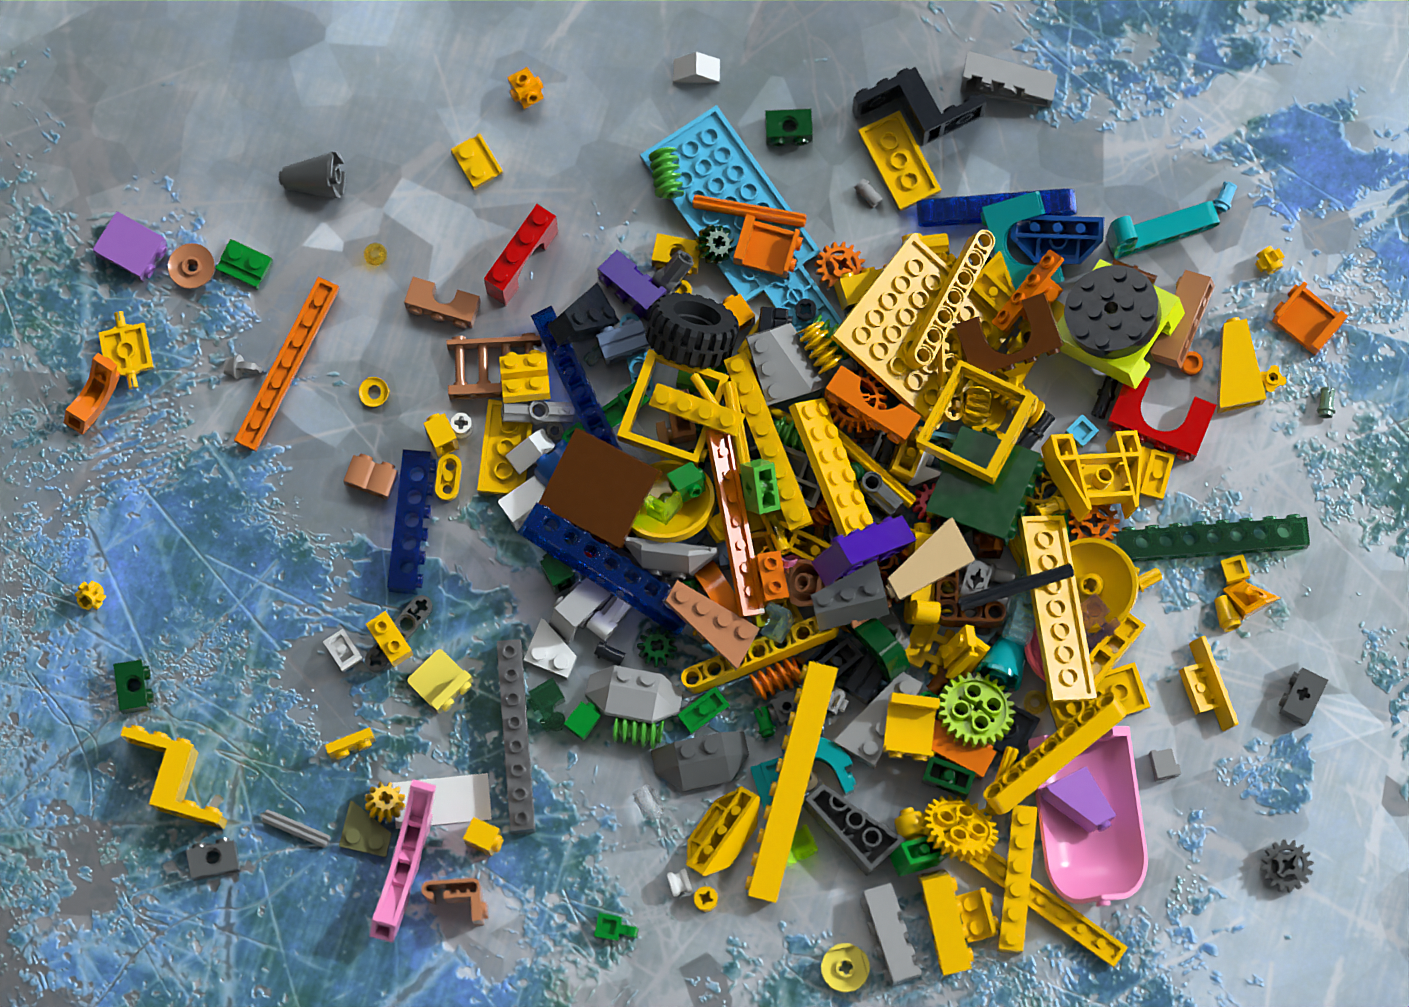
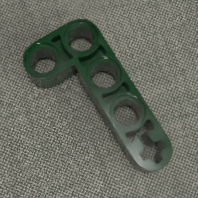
M877 618L869 619L855 628L851 624L844 625L876 658L880 670L889 681H892L910 668L905 649Z

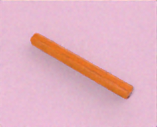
M694 195L692 207L696 209L746 217V214L755 216V219L798 227H805L807 215L804 213L701 195Z

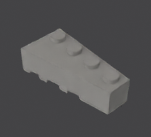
M968 51L960 92L975 95L983 94L986 97L1051 108L1057 75L1049 70H1038Z
M888 883L863 891V898H860L863 911H868L871 921H867L870 934L876 935L878 944L874 946L878 959L883 958L885 967L882 968L885 981H890L891 986L919 978L922 972L920 966L915 965L916 954L913 945L908 943V931L904 920H901V910L892 884Z

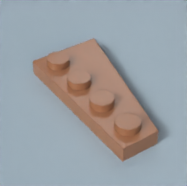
M678 580L664 602L686 624L688 623L693 627L702 639H705L720 656H723L733 669H738L760 629L759 627L740 618V616Z

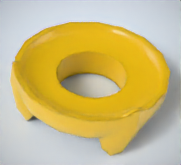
M368 377L359 387L361 401L370 407L382 405L390 393L387 384L378 377ZM372 386H378L381 390V394L377 399L369 397L368 391Z

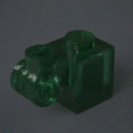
M552 677L528 691L530 698L527 701L533 712L538 710L542 716L539 722L545 732L563 730L566 721L563 713L554 712L555 707L566 700Z

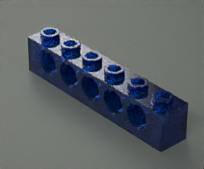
M403 449L387 584L389 592L417 595L418 588L423 586V574H420V566L425 565L426 551H422L423 542L428 541L429 529L425 528L426 519H430L431 505L427 504L428 496L433 495L434 482H430L431 473H435L436 459H433L432 453L429 451ZM417 471L424 473V477L419 481L411 479L413 473ZM414 494L421 496V500L417 504L409 502V498ZM411 517L419 519L418 524L414 527L406 525L407 520ZM413 540L416 542V546L412 550H406L404 548L405 542ZM406 563H411L414 566L410 573H403L401 567Z

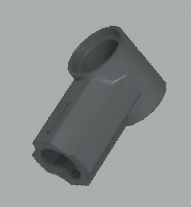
M681 250L677 251L667 265L653 276L651 282L658 289L661 286L667 290V294L671 295L678 290L682 284L680 281L694 265L693 258L688 253Z
M867 472L858 484L864 498L870 499L888 517L904 502L883 483L882 477L877 472ZM865 482L873 483L875 489L868 488Z

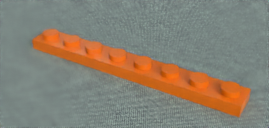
M321 277L317 278L234 439L235 443L254 452L259 448L340 289L338 285Z
M709 429L705 431L739 616L741 618L762 615L765 613L733 439L731 435Z

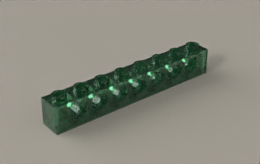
M1290 514L1284 519H1277V516H1266L1262 520L1253 521V518L1248 517L1239 519V522L1231 523L1229 519L1215 521L1216 524H1206V521L1193 522L1191 526H1183L1182 523H1172L1164 528H1159V525L1145 526V529L1138 530L1134 526L1123 527L1121 531H1118L1116 542L1117 546L1130 557L1132 562L1304 550L1309 547L1310 538L1307 517H1300V514ZM1285 528L1289 536L1281 537L1277 529ZM1254 530H1262L1265 533V538H1256ZM1230 532H1239L1242 536V540H1233L1230 536ZM1207 534H1216L1218 542H1210L1207 539ZM1191 535L1195 543L1192 545L1186 544L1183 536ZM1163 536L1168 537L1171 540V545L1163 546L1159 538ZM1139 538L1145 539L1148 547H1138L1136 540Z

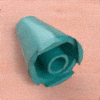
M1018 623L1008 625L977 665L976 674L980 672L984 678L989 674L990 682L998 679L996 686L1005 685L1004 691L1006 692L1009 691V688H1015L1014 692L1018 691L1022 684L1026 659L1024 649L1027 634L1026 627Z

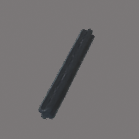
M1071 563L1064 564L959 597L958 602L961 610L964 611L1073 577L1074 570Z

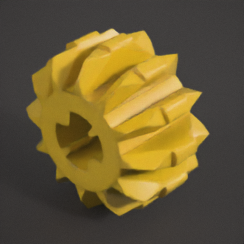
M970 386L966 390L963 400L964 412L961 417L963 423H967L970 426H982L986 422L991 403L989 389H984V387Z
M381 781L378 783V788L371 786L370 793L365 795V800L367 801L365 809L371 810L369 816L371 818L378 816L379 823L383 821V818H386L389 823L392 821V816L399 818L401 815L400 811L405 809V804L403 803L405 795L399 794L401 788L399 786L392 788L391 781L388 782L387 786H384Z

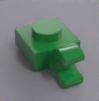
M599 912L594 937L619 942L620 935L637 938L639 929L635 926L622 924L623 917Z

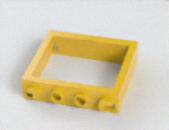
M649 349L620 425L617 440L684 464L692 461L695 467L698 468L700 462L704 463L708 454V449L705 448L707 444L705 431L711 428L703 426L693 454L631 433L657 362L690 374L698 373L702 378L719 383L714 396L719 405H721L724 398L722 384L729 381V375L708 368H689L687 365H678L674 361H668L662 355H658L654 350Z
M959 360L957 366H953L952 370L950 369L947 376L949 380L946 386L942 385L936 396L938 401L935 406L931 405L928 409L925 425L918 428V433L915 436L918 449L994 484L1035 408L1037 398L1032 393ZM964 376L1021 403L987 469L929 442Z

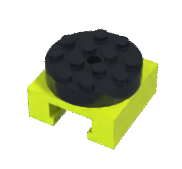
M1099 259L1094 269L1080 278L1067 296L1064 314L1057 323L1064 346L1059 348L1062 353L1136 389L1151 367L1149 362L1143 358L1160 332L1171 336L1185 312L1178 296L1153 285L1138 270L1127 266L1112 265ZM1115 310L1117 311V312H1115L1114 314H1108V313H1110V312H1112V311H1115Z

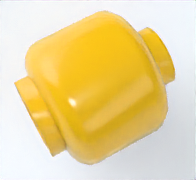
M913 807L899 811L900 815L894 820L897 835L905 838L904 842L924 837L925 834L922 833L924 827L921 826L923 812L914 811Z

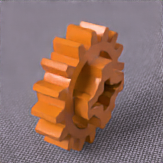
M833 242L831 248L826 245L823 248V252L817 255L820 260H817L814 266L820 269L815 274L822 276L819 281L820 284L825 281L828 283L826 289H830L832 286L835 287L834 284L840 279L841 275L849 272L857 275L866 269L861 267L865 259L858 258L861 251L854 252V245L847 248L845 242H842L840 246ZM839 264L842 265V270L838 269Z
M1107 504L1106 506L1091 505L1092 510L1082 522H1078L1073 512H1070L1069 517L1073 520L1069 521L1068 525L1074 528L1071 530L1070 535H1077V539L1099 538L1112 542L1114 537L1111 533L1117 534L1119 530L1117 527H1114L1120 523L1119 519H1114L1118 513L1117 510H1110L1112 504ZM1098 509L1104 512L1106 516H1103ZM1091 519H1094L1095 522L1098 523L1096 527H1093V524L1089 523ZM1109 528L1104 535L1099 537L1102 529ZM1081 530L1086 531L1089 536L1085 535Z

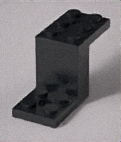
M915 66L911 69L904 68L896 74L897 76L891 79L884 78L878 81L876 86L870 89L863 88L855 94L856 96H854L852 112L855 118L858 119L888 103L898 100L920 143L924 146L983 117L987 101L983 94L977 97L972 95L966 98L963 104L959 106L951 105L944 109L941 114Z

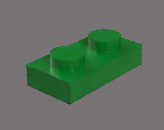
M715 686L677 714V716L692 735L729 708L730 705Z

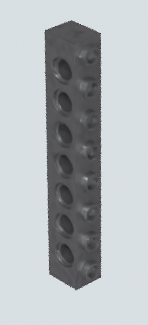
M521 639L497 641L511 834L536 833Z

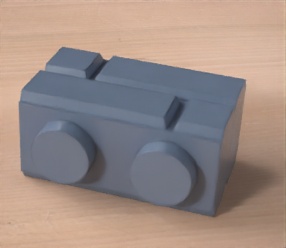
M629 319L624 321L621 327L613 329V326L605 327L599 331L600 334L596 335L606 365L644 353L650 349L641 320Z

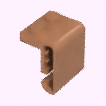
M477 879L426 881L422 884V893L431 904H436V896L433 892L429 891L451 889V892L443 891L447 904L471 902L472 922L475 926L485 925L484 919H489L488 904L483 902V889Z

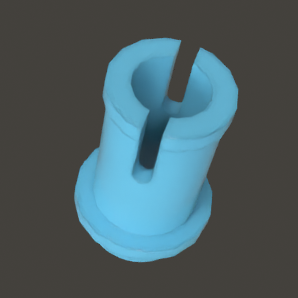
M1229 181L1223 182L1218 197L1213 201L1217 211L1226 212L1231 208L1230 202L1237 190V186Z

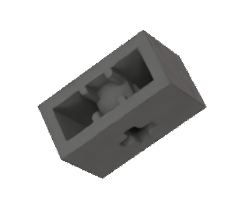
M1303 667L1298 673L1294 671L1288 683L1292 687L1288 694L1284 692L1278 704L1282 707L1279 714L1305 726L1310 721L1328 679ZM1300 691L1305 692V698L1302 701L1298 699Z

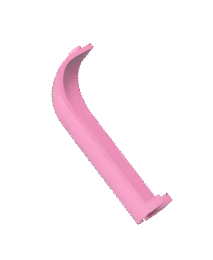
M1114 726L1035 790L1044 860L1049 880L1061 897L1075 904L1096 903V907H1105L1111 905L1110 901L1130 897L1142 885L1147 871V846L1129 726ZM1051 735L1029 739V751L1034 750ZM1086 766L1116 816L1110 822L1112 825L1106 830L1099 832L1097 829L1089 833L1044 800L1040 794L1047 786Z

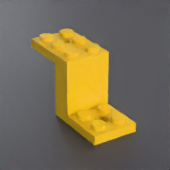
M131 724L130 728L123 726L120 736L127 743L165 753L149 804L156 811L225 830L227 820L223 817V813L219 812V809L205 806V809H201L200 806L196 805L197 803L184 799L199 754L194 745L191 744V741L179 737L174 741L167 737V734L158 731L149 734L147 731H144L145 728Z

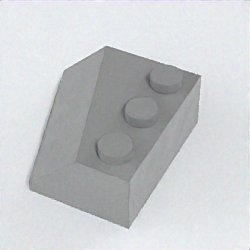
M791 323L745 336L760 388L767 405L814 392L826 387L831 381L825 372L820 375L818 374L822 367H814L813 364L817 361L816 358H809L811 351L804 349L806 344L800 342L801 337L799 334H796L797 331Z

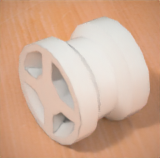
M685 868L681 869L679 873L667 874L674 897L678 896L680 892H692Z

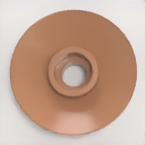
M195 243L184 244L178 247L171 254L168 261V271L172 280L177 285L187 289L199 288L205 285L211 279L215 269L214 258L210 251L204 246ZM191 265L197 266L194 272L188 270Z

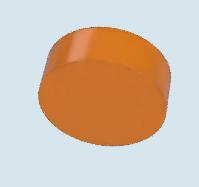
M1189 351L1180 370L1188 376L1198 374L1203 367V358L1199 353Z

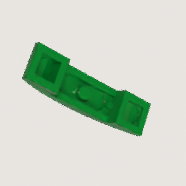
M637 381L618 393L616 398L581 423L577 422L560 434L561 438L569 443L576 428L599 439L614 430L622 423ZM646 393L640 409L650 401Z

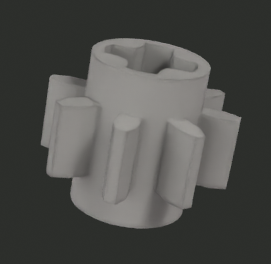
M833 686L827 708L828 713L837 715L838 711L844 713L849 702L845 699L847 696L845 691Z

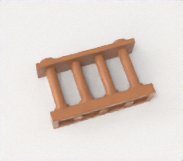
M524 333L518 337L466 339L464 336L452 337V340H446L448 350H455L456 382L453 385H448L449 399L503 398L502 382L491 383V381H488L487 349L501 348V354L505 356V354L511 352V347H525V354H528L529 351L534 350V345L541 346L540 336H536L535 333ZM478 349L479 381H477V384H467L465 382L464 350Z

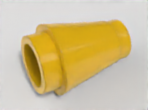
M1227 595L1217 597L1214 603L1219 627L1223 628L1224 632L1238 629L1242 625L1241 616Z

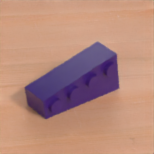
M890 516L882 520L878 525L874 522L866 526L862 531L858 528L847 534L846 537L843 535L835 537L830 541L832 545L811 563L824 585L829 586L838 577L844 578L874 561L881 562L904 551L916 541V538L903 516L894 519Z

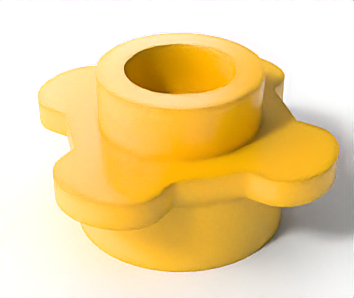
M1272 365L1266 372H1260L1263 386L1268 392H1274L1276 388L1286 384V377L1281 375L1279 367L1276 365Z

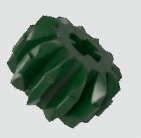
M712 224L700 229L698 232L699 236L694 239L698 243L694 249L700 251L698 258L702 259L705 257V263L708 264L712 262L719 264L722 260H727L730 257L729 253L734 250L730 246L734 239L728 238L730 231L726 230L723 232V225L715 227Z
M660 627L656 628V634H653L650 628L647 629L649 637L640 635V639L644 643L637 644V648L643 650L638 654L639 658L647 656L645 664L648 665L653 660L654 668H658V661H661L663 666H667L665 658L670 660L675 658L670 652L677 651V646L671 645L676 641V638H668L669 630H666L662 635ZM661 643V649L663 650H656L654 652L652 645Z

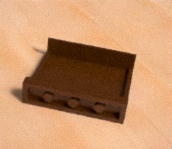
M576 428L538 505L544 508L543 513L553 518L556 515L564 518V524L575 529L577 526L585 529L583 532L585 535L596 539L597 536L604 539V544L614 550H617L618 547L626 548L624 542L655 481H660L664 472Z

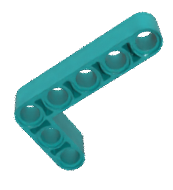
M1207 201L1133 225L1129 215L1117 218L1110 223L1106 239L1113 258L1118 259L1210 230L1220 225V220L1213 202Z

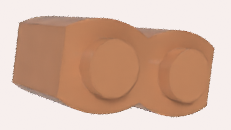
M353 455L343 482L344 485L389 500L398 477V471L395 470L394 465L382 461L381 464L373 462V458L368 455Z

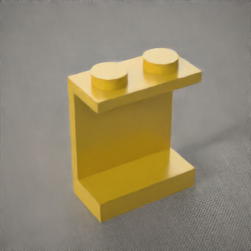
M894 692L889 695L883 752L889 753L888 757L903 758V755L912 756V760L926 762L927 758L934 756V751L931 750L935 714L939 708L940 699Z

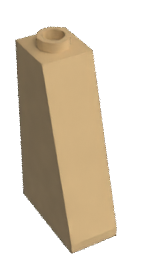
M953 518L947 520L885 581L887 584L885 590L891 599L895 598L896 602H899L975 561Z

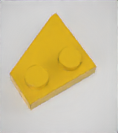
M1000 251L984 266L972 286L997 312L1004 307L1012 294L1016 292Z

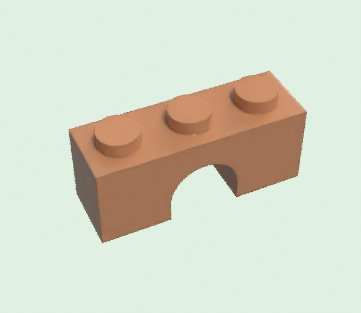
M412 277L404 301L408 312L419 316L422 313L430 315L431 319L438 322L447 320L453 322L454 326L466 329V326L473 328L481 303L480 296L457 289L456 295L451 302L441 304L434 299L437 290L434 282Z

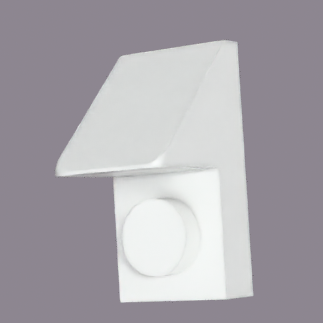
M923 452L915 476L909 481L907 490L913 491L924 484L927 485L939 479L941 472L926 467V465L931 467L935 456Z
M343 629L323 641L343 673L363 660Z

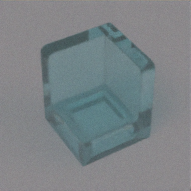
M769 602L765 609L769 618L761 630V634L782 644L795 618L790 610Z

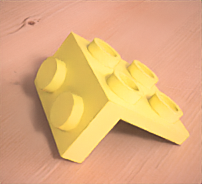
M441 649L435 651L408 678L409 685L438 714L449 710L454 705V700L460 694L464 695L472 687L471 683L473 682L472 676L466 670L463 671Z

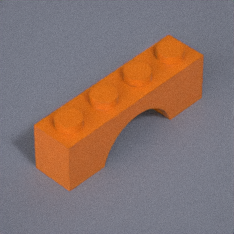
M841 365L825 389V394L828 395L827 399L835 405L842 404L848 408L847 412L855 418L862 417L872 429L876 431L880 429L887 433V438L896 444L901 442L905 445L920 423L921 416L903 404L889 410L873 408L866 403L861 395V377Z

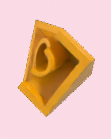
M1245 580L1232 583L1223 589L1224 594L1227 595L1241 616V621L1281 599V597L1247 583Z

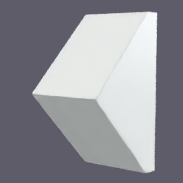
M699 52L674 59L673 83H719L720 60Z
M542 428L526 438L505 457L520 475L536 463L543 454L551 452L555 444Z

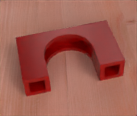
M539 204L535 205L484 277L486 292L489 296L507 306L519 289L518 278L530 255L538 246L546 250L557 235L556 215Z
M1144 376L1136 389L1123 383L1106 426L1110 427V430L1114 433L1116 431L1137 430L1140 443L1145 444L1147 442L1154 445L1156 450L1175 453L1176 457L1183 461H1194L1217 405L1195 396L1182 425L1171 431H1159L1150 427L1145 422L1141 413V402L1151 378Z

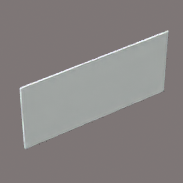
M488 773L418 780L436 785L431 825L471 822L473 817L479 820H492ZM412 781L393 782V788L399 786L401 788L399 794L405 795L403 803L406 809ZM405 809L400 811L401 815L399 818L395 817L396 829H401Z

